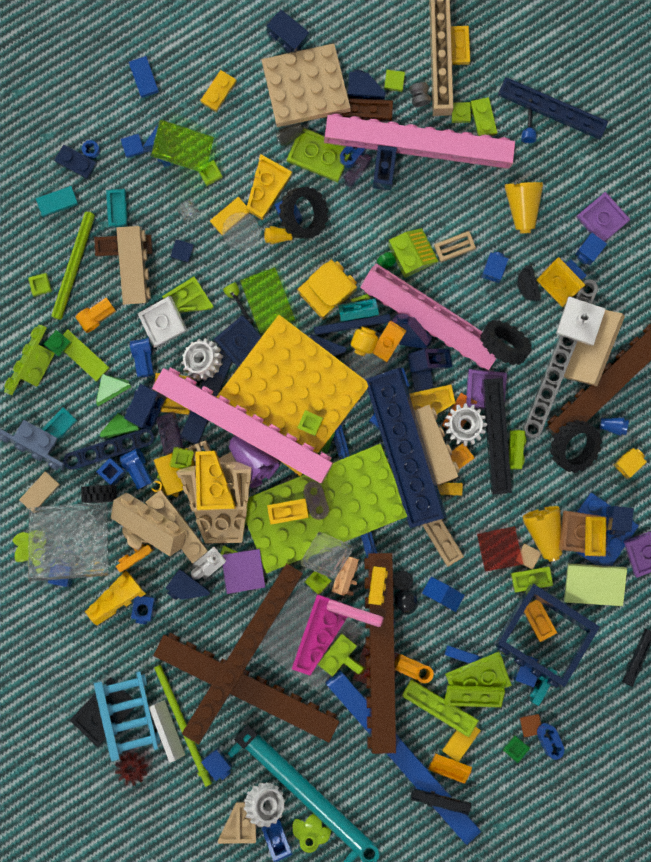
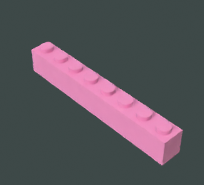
M377 263L369 271L360 287L365 293L379 299L383 305L391 307L398 314H407L409 317H415L431 336L441 339L447 346L458 350L461 355L475 361L481 368L490 369L496 358L494 357L495 355L490 354L487 351L488 349L482 345L483 342L480 340L481 330Z

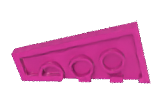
M317 594L292 670L310 676L348 618L347 616L327 610V604L332 599Z

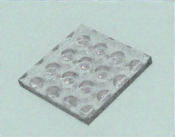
M107 502L29 508V582L109 576Z
M301 584L271 626L259 649L319 693L326 684L325 682L331 677L330 674L319 665L315 667L310 676L292 670L317 596L316 593L304 584ZM348 617L326 652L341 633L355 644L365 629Z

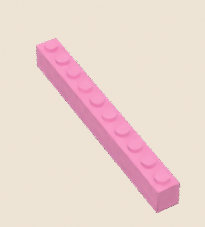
M340 114L327 116L324 143L371 150H377L378 145L396 147V153L507 169L513 164L515 141H510L509 138L505 137L496 139L489 135L474 136L469 132L460 134L454 133L453 130L439 131L433 127L417 128L413 124L403 126L396 122L382 123L377 119L361 120L360 117L356 116L346 118Z
M171 367L169 370L162 369L152 389L321 484L324 482L334 464L330 461L332 457L323 452L320 455L313 451L314 447L305 442L303 445L296 442L298 438L289 433L286 436L281 434V429L273 424H270V426L262 423L264 419L255 414L252 417L246 414V409L239 405L233 407L229 404L230 400L221 395L217 398L212 395L214 391L205 386L202 389L196 386L197 382L189 377L183 379L179 376L180 372Z

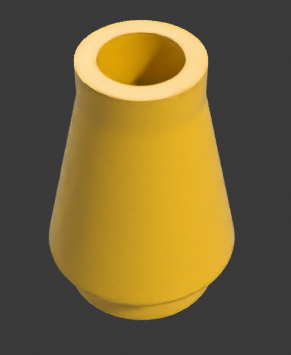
M269 226V228L264 229L265 243L272 245L292 240V234H288L284 228Z

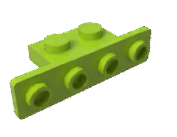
M38 325L32 330L30 335L32 338L29 344L24 346L20 361L15 363L12 377L8 378L5 382V393L12 396L20 379L38 387L55 354L38 345L47 327Z

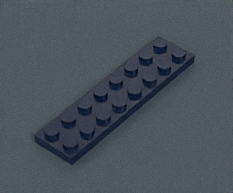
M396 368L365 379L399 495L407 514L409 527L412 528L447 518L402 369Z

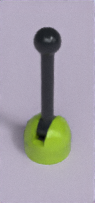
M234 282L223 289L225 295L236 300L245 318L253 325L254 320L249 317L238 298L239 287L237 283Z

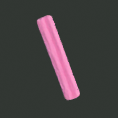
M329 600L327 604V610L377 627H381L383 623L382 616L333 600Z

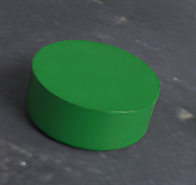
M393 252L384 253L377 259V264L384 269L390 268L396 262Z

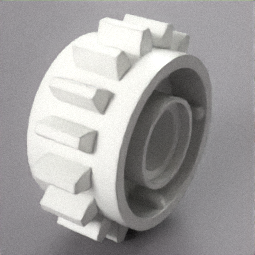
M198 339L197 342H191V345L185 348L181 363L185 366L183 370L188 373V376L198 381L200 379L206 381L208 377L213 378V375L219 372L223 355L219 353L221 349L217 347V344L208 339H204V341Z
M466 403L463 405V408L457 405L456 411L453 409L449 411L452 416L447 415L445 417L448 420L444 424L445 427H448L445 433L451 434L450 440H457V445L463 442V445L467 446L469 441L473 445L475 444L474 439L479 441L481 439L479 434H485L486 432L482 429L487 426V423H483L485 416L479 414L481 412L480 409L474 410L475 405H472L470 408ZM467 420L470 423V429H462L461 421Z
M260 782L258 786H252V790L247 792L248 795L244 799V810L247 813L246 818H250L252 824H257L259 827H270L271 823L276 824L277 820L282 817L283 810H285V799L282 797L283 792L278 791V786L267 782L266 784Z

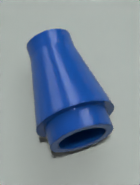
M601 418L600 429L619 436L626 435L629 420H624V418Z

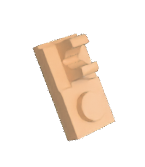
M346 555L342 556L331 592L343 596L345 594L353 596L354 592L349 591V587L351 584L357 585V582L352 580L357 571L359 559Z

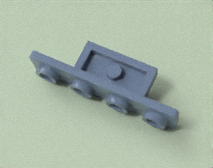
M23 420L14 436L0 429L1 441L15 444L14 447L21 452H25V450L32 454L31 457L40 462L42 460L48 462V466L56 471L58 469L65 470L64 463L49 456L58 441L53 435Z

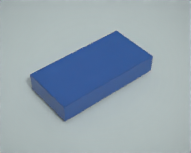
M144 56L130 61L129 65L141 98L158 93L159 91L147 57Z

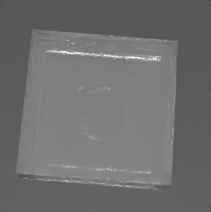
M318 532L302 558L301 566L335 579L352 553L353 546Z

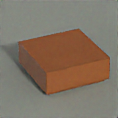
M539 714L519 717L523 737L537 735V729L541 725Z

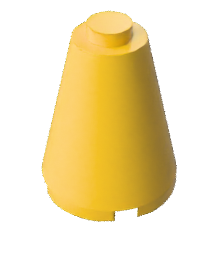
M527 182L516 185L514 183L505 184V191L515 229L520 230V234L531 233V229H535L543 182Z
M559 506L544 507L545 510L541 511L536 509L524 514L522 517L540 553L549 562L559 560V556L563 554V550H559L561 536V510Z

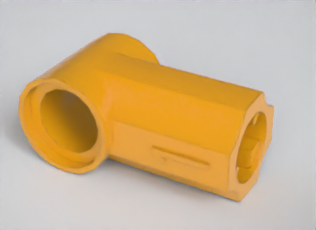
M106 297L93 307L80 311L75 318L83 330L89 333L96 329L100 322L115 313L116 310Z
M399 654L394 661V669L421 683H429L433 679L434 673L432 668L402 654ZM425 668L426 675L420 678L419 672Z

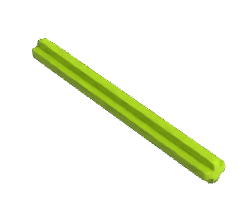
M86 211L84 213L51 314L54 319L61 320L95 218V215L91 212Z

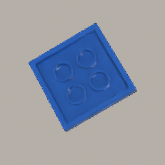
M589 493L577 512L605 517L606 508L611 506L593 493ZM632 521V530L625 533V536L609 535V531H606V556H585V553H576L593 565L612 566L625 547L623 541L630 539L639 525Z

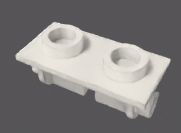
M213 547L193 564L195 568L191 571V577L193 579H200L201 577L207 579L226 560Z

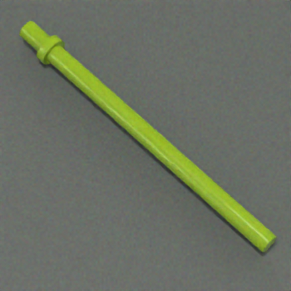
M162 666L154 667L180 730L183 732L187 726ZM183 736L199 771L197 773L198 776H201L205 787L211 785L209 772L201 763L202 758L196 744Z

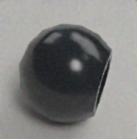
M401 591L394 599L395 605L404 615L412 614L418 607V599L411 591Z

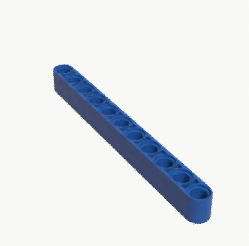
M339 669L325 683L370 734V729H367V716H370V708L366 707V698ZM396 734V753H386L417 789L428 792L435 791L436 794L451 797ZM433 806L466 845L481 833V830L468 815Z

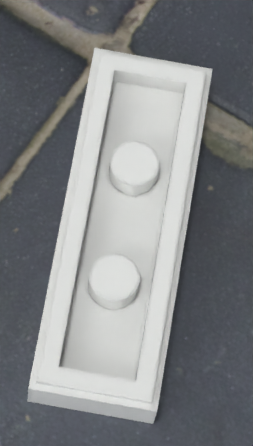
M165 700L150 706L149 710L169 762L176 761L185 756Z

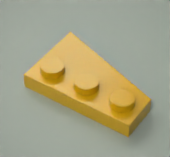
M260 154L253 187L251 188L246 208L247 211L263 220L293 175L292 171Z
M452 385L409 394L414 410L430 405V408H434L436 414L455 404Z
M195 452L197 510L236 509L217 452Z
M125 571L90 605L85 613L95 625H99L116 614L118 608L123 605L127 607L132 603V599L137 596L142 597L146 593L132 575Z

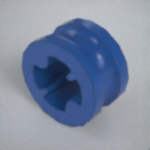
M88 140L83 143L82 152L86 157L95 159L100 154V148L95 141ZM90 146L92 148L94 146L95 152L88 154L87 147Z

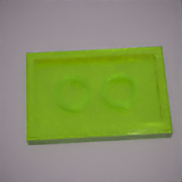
M160 119L150 156L205 173L214 137Z
M275 267L240 280L260 334L267 331L278 315L288 322L295 321Z

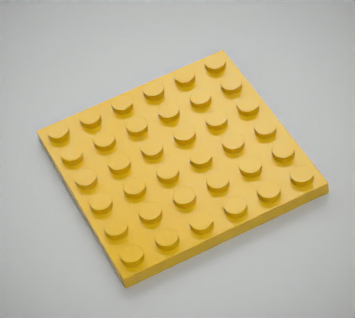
M278 315L217 395V398L220 395L230 400L229 404L233 407L237 405L247 410L246 414L252 417L255 414L264 419L262 423L270 426V424L277 426L281 429V434L285 436L287 433L298 438L296 442L301 445L304 442L315 448L313 451L318 454L366 392L368 384L365 379L282 316ZM305 410L323 418L316 436L297 428ZM285 464L287 467H289V468H290L292 471H294L296 474H298L299 476H302L303 473H301V472H299L298 470L292 468L291 466Z

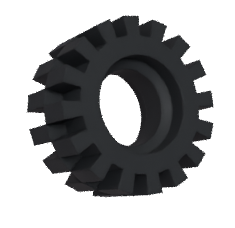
M96 485L81 487L82 503L113 502L117 498L116 486Z

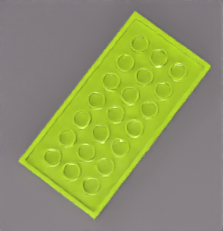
M378 444L334 462L322 484L307 475H302L248 497L246 523L256 549H260L266 573L284 567L286 563H294L407 517L382 445ZM306 499L309 518L270 525L267 505Z

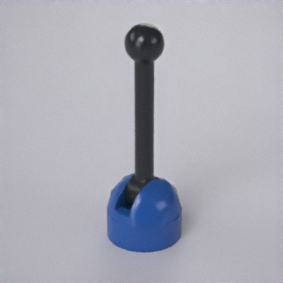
M531 108L528 110V128L523 130L521 141L524 143H534L537 138L536 131L531 128Z

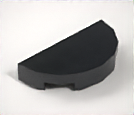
M530 264L519 273L517 288L525 299L537 302L541 301L533 267Z

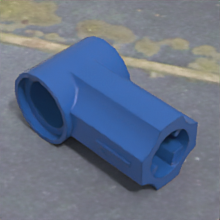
M150 339L130 341L137 377L154 375Z
M136 448L120 457L121 465L129 472L137 489H141L153 482L145 466V457L140 449Z

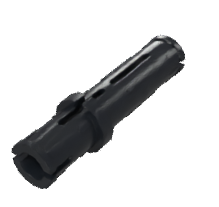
M644 629L633 658L627 664L628 668L622 683L631 687L634 686L639 672H642L643 662L651 647L650 630Z
M413 787L411 792V801L427 804L428 807H440L465 815H469L471 810V802L436 794L435 791L428 792Z

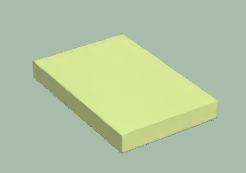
M568 563L564 601L567 603L623 606L627 568Z

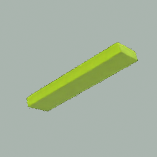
M412 679L402 694V697L467 737H470L479 721L456 706H446L444 703L445 699Z

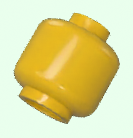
M364 326L361 329H356L350 343L355 349L354 353L365 356L366 353L372 354L375 350L378 336L376 331Z

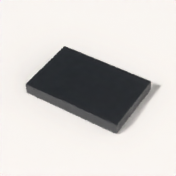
M110 677L104 684L108 686L117 682ZM125 690L109 693V696H105L106 703L111 705L134 699ZM95 693L70 721L98 748L106 740ZM135 707L113 713L110 716L111 724L121 723Z

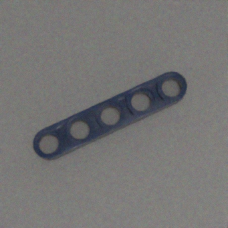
M142 429L70 452L65 455L63 462L68 469H80L108 460L109 458L124 455L136 448L149 447L154 443L155 435L148 429ZM147 432L151 435V440L148 443H143L141 435ZM126 438H130L133 441L130 449H125L122 445ZM108 444H112L115 449L111 455H107L104 452V448ZM89 450L96 452V458L92 461L86 458V453ZM70 456H76L78 459V463L73 467L68 464Z

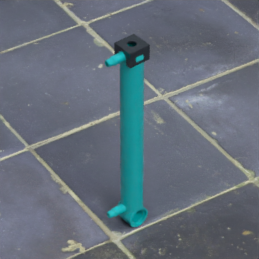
M248 723L235 737L234 741L236 743L228 752V756L232 758L242 748L246 749L352 850L343 862H353L358 856L362 862H377L379 850L376 843L365 836ZM371 848L375 853L372 857H366L364 851Z

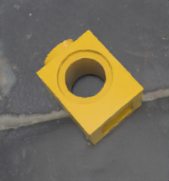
M632 448L613 465L627 479L632 477L647 461L644 459L645 455L639 449L635 450Z

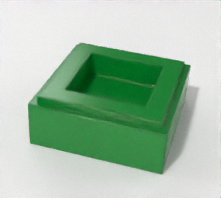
M514 735L502 750L519 763L530 747Z

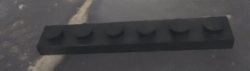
M503 378L483 379L491 494L512 493Z

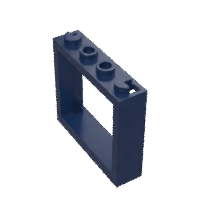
M532 584L528 586L495 641L494 646L498 647L497 650L504 656L510 655L513 657L514 662L519 666L530 668V672L536 677L541 678L542 676L547 679V684L556 689L558 687L563 688L571 678L600 626L540 587ZM532 597L587 632L562 677L557 676L506 642Z

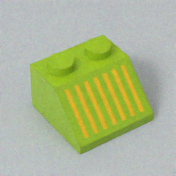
M422 228L404 232L388 242V246L391 252L394 253L404 278L439 262Z

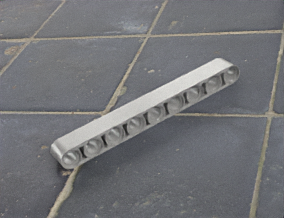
M588 279L583 281V283L591 288L592 293L588 294L582 288L574 298L592 304L598 286L595 281ZM561 335L558 337L522 431H525V436L528 439L536 438L543 430L577 344L576 340L570 339L571 346H565L562 341L565 337ZM556 355L563 356V364H559L556 361ZM550 372L557 375V381L554 382L549 379ZM542 390L550 392V399L543 398ZM536 407H540L543 410L544 414L542 417H538L535 414ZM529 425L536 427V434L532 435L528 432Z

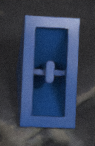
M430 577L422 592L425 596L454 612L457 611L465 596L433 577Z

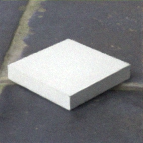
M171 296L138 313L154 348L188 331Z

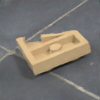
M236 802L218 839V844L256 843V824H252L250 822L251 819L246 818L245 802Z

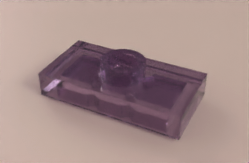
M171 412L157 417L156 421L164 454L169 455L173 453L174 447L184 448L176 413Z

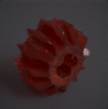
M127 752L126 757L121 755L119 757L121 762H116L115 764L116 767L121 768L115 771V774H121L118 781L126 779L124 783L126 786L130 780L132 785L136 786L137 780L140 783L143 782L142 776H147L148 774L147 771L143 770L148 767V764L141 763L145 760V757L137 759L138 752L134 754L133 758L131 752ZM130 764L136 768L133 773L131 770H127Z

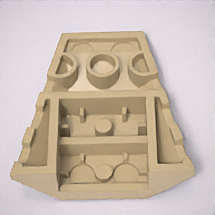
M239 462L221 463L236 509L197 510L196 465L177 470L176 473L182 481L184 493L189 498V505L195 513L196 522L204 542L242 543L252 468Z

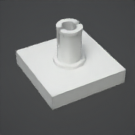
M568 297L556 334L593 346L605 308Z

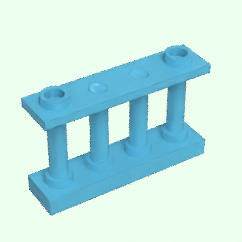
M140 671L135 672L136 679L108 686L106 684L102 685V681L93 683L111 761L119 760V754H122V751L152 744L153 749L156 750L158 749L157 744H160L158 732L154 733L144 686H147L145 674L141 675ZM139 686L141 698L114 705L106 703L105 696H109V693ZM143 705L145 717L116 725L115 723L111 724L110 716L113 713ZM143 725L148 726L150 734L148 737L122 744L115 742L114 735H117V732Z

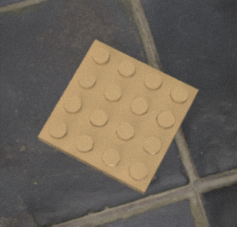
M334 44L261 59L277 127L323 118L332 114L351 112Z

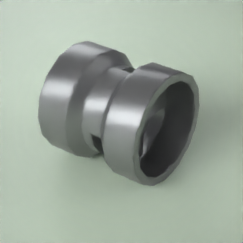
M426 82L416 83L409 87L410 94L413 95L412 104L414 107H422L431 103V98L427 93L428 84Z

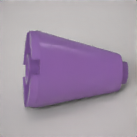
M237 436L230 440L229 449L235 461L252 468L250 488L262 485L261 480L264 478L270 479L278 470L279 462L273 456Z

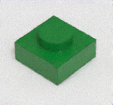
M55 330L44 345L60 357L72 342Z

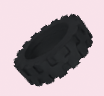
M309 187L295 188L288 191L287 195L282 198L283 202L279 206V209H281V213H279V218L282 220L281 225L294 238H313L319 235L321 230H324L326 227L325 223L328 222L327 213H329L325 205L327 202L322 198L323 195L320 192H316V189ZM300 197L306 198L313 207V221L307 229L298 225L294 216V206Z
M492 320L480 335L484 348H487V351L495 355L494 357L498 360L501 359L502 362L510 363V365L524 363L532 351V344L524 336L525 334L522 331H518V328L515 326H510L507 322L503 323L500 320L497 322ZM499 338H502V339L506 340V341L509 342L513 347H510V346L506 345V344L503 343Z
M574 420V422H567L565 426L559 428L560 431L558 433H555L554 441L551 442L552 449H550V453L553 455V461L567 472L578 473V471H584L586 467L592 466V462L597 460L598 452H601L602 448L600 447L602 439L599 437L601 435L596 428L585 421ZM585 433L587 442L583 452L578 457L567 460L565 451L569 441L574 436Z

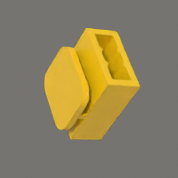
M332 259L323 264L297 289L298 294L322 320L357 291L355 279L351 275L347 276L343 272V266L338 261L334 262Z

